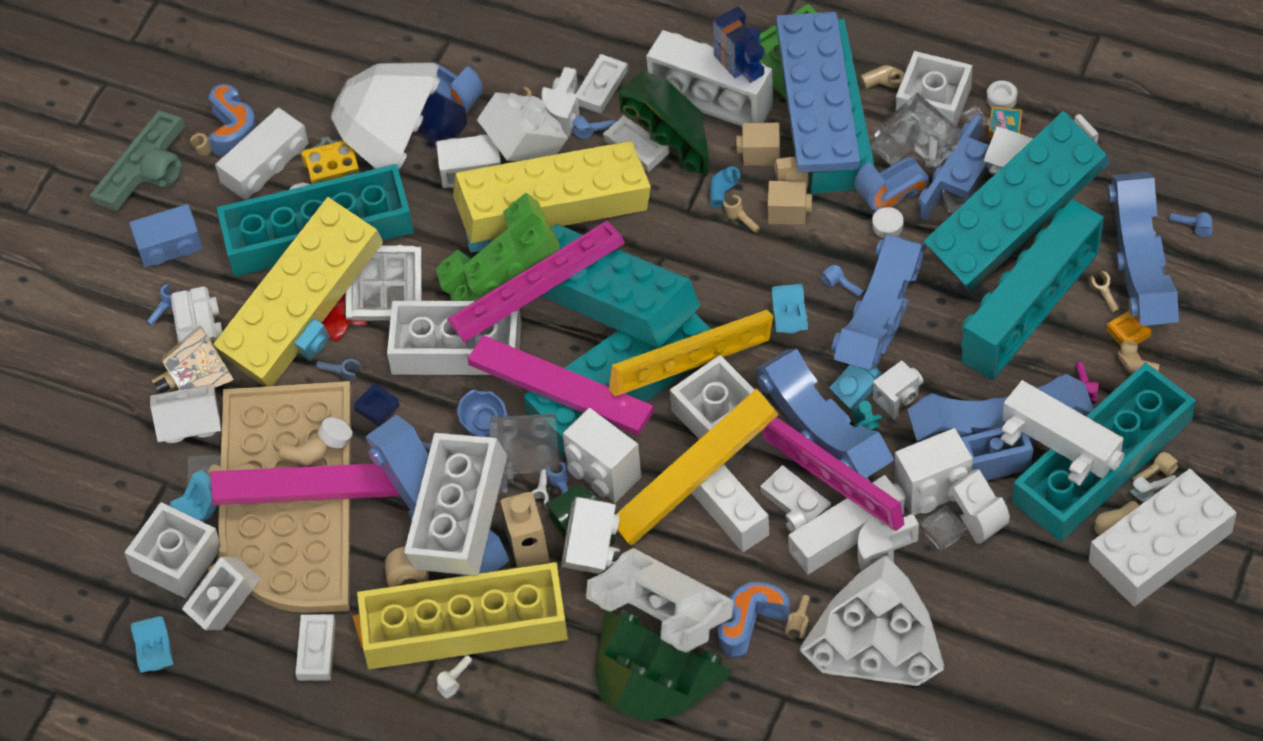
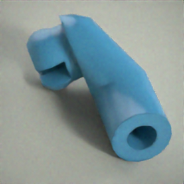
M729 166L711 178V207H724L725 193L737 184L741 176L740 171L736 167Z

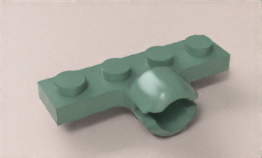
M158 110L89 195L93 203L117 211L141 182H149L164 188L174 185L180 177L182 164L177 159V154L165 150L186 126L182 117Z

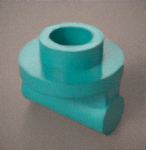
M862 401L851 411L852 418L857 421V424L853 426L854 428L862 425L874 431L879 428L878 422L883 418L881 414L873 416L871 412L872 407L868 401Z

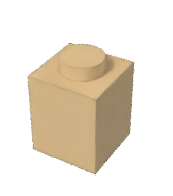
M743 123V136H737V154H743V166H773L776 163V159H780L779 123Z
M769 181L768 224L805 225L806 212L812 213V194H806V182Z

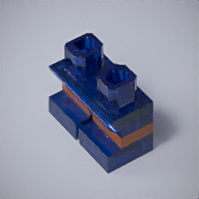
M739 6L714 19V57L734 78L743 75L749 83H752L765 74V68L760 63V60L765 56V49L760 44V30L746 28V14Z

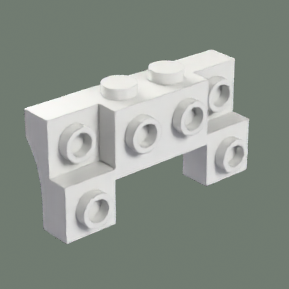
M634 548L622 553L608 570L587 580L586 599L610 612L630 603L662 620L660 639L684 652H688L707 642L711 628L732 618L734 600Z

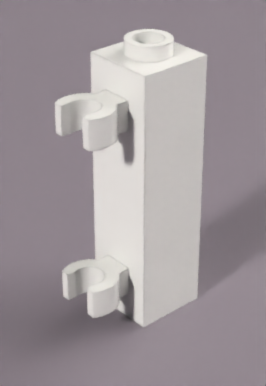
M1023 380L1004 402L1002 421L1006 423L1002 427V431L1005 433L1001 440L1013 446L1023 432L1073 461L1069 468L1072 473L1068 479L1078 485L1082 484L1089 471L1103 479L1110 469L1116 470L1124 458V453L1122 452L1123 438Z
M886 475L872 482L900 502L902 514L904 515L906 497L902 488L897 483L892 484ZM848 498L808 523L802 513L796 508L786 514V518L789 520L786 523V527L791 532L788 535L789 553L803 570L810 574L858 544V535L861 528L874 516Z

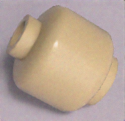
M406 546L394 549L385 559V573L389 587L429 581V571L416 570L405 556Z

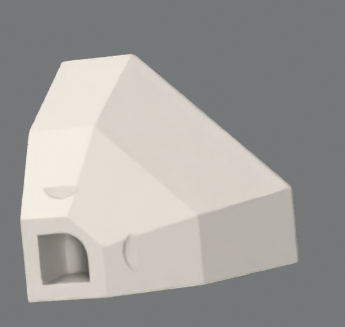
M379 63L348 79L334 103L331 119L343 141L375 169L397 164L399 170L407 155L404 153L409 138L412 132L418 130L423 120V116L420 114L429 94L433 95L439 84L440 79L436 77L439 65L435 63Z
M887 555L862 570L832 599L800 647V651L822 673L918 686L944 669L929 612L909 578Z

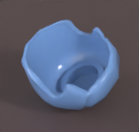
M471 390L460 399L457 408L459 424L470 436L492 438L500 434L505 428L508 418L505 403L492 391Z

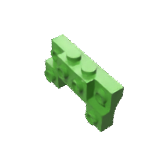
M525 193L518 200L512 202L503 211L508 229L472 259L457 250L435 268L441 289L450 294L452 301H477L560 249L557 237L547 224L540 204L536 199Z

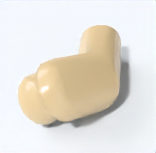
M1130 501L1120 509L1100 513L1095 519L1096 533L1098 535L1103 534L1139 507V504Z

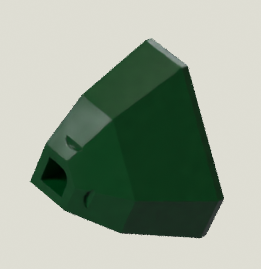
M641 71L621 88L618 93L620 113H624L631 118H638V123L649 127L650 140L662 146L668 145L677 148L679 167L691 173H700L708 176L710 172L709 152L701 111L666 78Z
M624 610L621 611L620 615L607 611L604 618L595 675L601 701L612 708L641 721L678 716L729 678L732 670L721 665L723 658L706 650L703 655L693 650L688 652L678 650L673 645L660 639V634L639 625V617Z

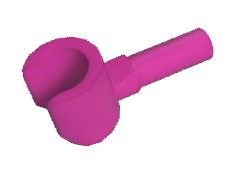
M1077 362L1076 368L1080 381L1085 383L1090 400L1097 401L1099 382H1088L1083 362Z

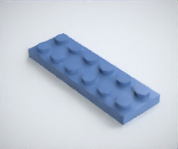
M837 13L776 15V29L797 173L859 169L860 159Z

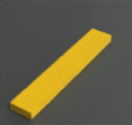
M764 310L613 364L609 391L614 396H618L709 363L719 355L725 357L769 341L773 315L768 310Z
M757 388L617 513L619 515L617 530L627 543L633 546L779 415Z

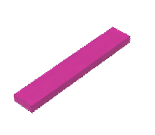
M605 221L450 316L447 321L459 338L466 342L625 244L623 237L608 221Z
M482 335L467 359L469 366L581 413L591 408L615 427L636 436H640L654 412V407L651 404L627 394L614 396L609 391V387L485 335Z
M776 417L761 430L763 439L892 530L898 531L905 525L901 504L898 500Z
M376 464L210 471L212 505L400 496L381 466L378 467Z

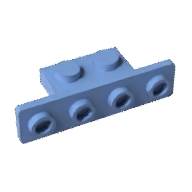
M976 114L971 123H966L963 126L957 145H951L946 156V162L943 167L938 166L935 170L929 189L924 188L921 192L918 205L921 206L922 219L927 220L945 191L969 199L988 169L984 163V158L989 145L978 141L982 132V116Z

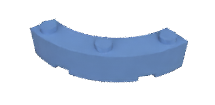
M1149 172L1111 175L1112 185H1107V197L1109 204H1114L1119 252L1116 253L1117 270L1123 271L1129 295L1130 316H1136L1140 326L1179 322L1178 293L1170 274L1165 275L1164 267H1166L1162 240L1160 235L1156 236L1152 224V217L1158 216L1155 179Z
M885 235L884 240H879L875 253L878 261L863 300L856 302L852 320L847 326L842 328L841 333L837 332L832 343V351L835 352L834 360L868 370L874 369L879 364L880 353L885 354L907 308L909 299L904 298L909 281H916L926 244L894 235Z
M797 349L784 350L755 368L759 376L757 377V382L764 393L771 395L791 425L800 434L858 474L867 478L894 461L879 431L867 429L862 425L854 428L849 424L851 420L848 415L832 399H827L826 401L813 386L818 381Z
M1068 374L1059 376L1052 382L1037 388L1084 416H1087L1094 410L1085 383ZM932 393L922 397L918 403L907 410L917 442L953 428L956 429L960 437L1003 427L1006 423L1002 421L1003 406L1008 397L1000 399L991 398L984 401H963L941 397ZM1029 436L1031 443L1037 441Z
M395 415L366 436L371 447L368 454L378 467L381 466L387 477L409 507L408 515L412 520L429 454L421 443L414 427L398 415ZM490 529L479 574L495 572L510 561L500 538Z

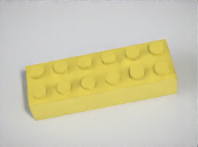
M627 141L455 173L453 197L470 243L496 239L508 229L503 211L525 193L539 202L547 224L550 228H553L556 224L566 226L645 211L648 206L651 186L633 142Z
M327 197L214 342L213 346L219 355L264 387L273 386L299 353L295 341L314 318L320 323L323 322L383 244L378 230Z
M557 562L481 573L478 576L468 575L357 592L363 651L368 670L568 640Z

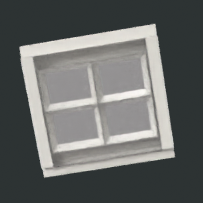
M380 246L346 291V319L391 320L392 301H421V247Z

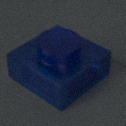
M373 383L353 404L357 413L378 427L400 406L397 397L376 383Z

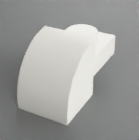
M564 67L561 77L555 79L552 89L543 87L542 101L546 105V110L553 118L559 121L561 129L566 136L571 135L574 128L573 120L580 114L578 95H576L578 90L576 69Z
M979 469L972 470L968 475L949 487L950 492L963 511L960 517L976 544L984 542L1009 523V512L1003 498L994 495Z
M913 514L903 517L905 525L898 531L882 525L881 521L875 517L863 525L858 535V564L861 571L886 555L894 563V550L918 541L919 524Z

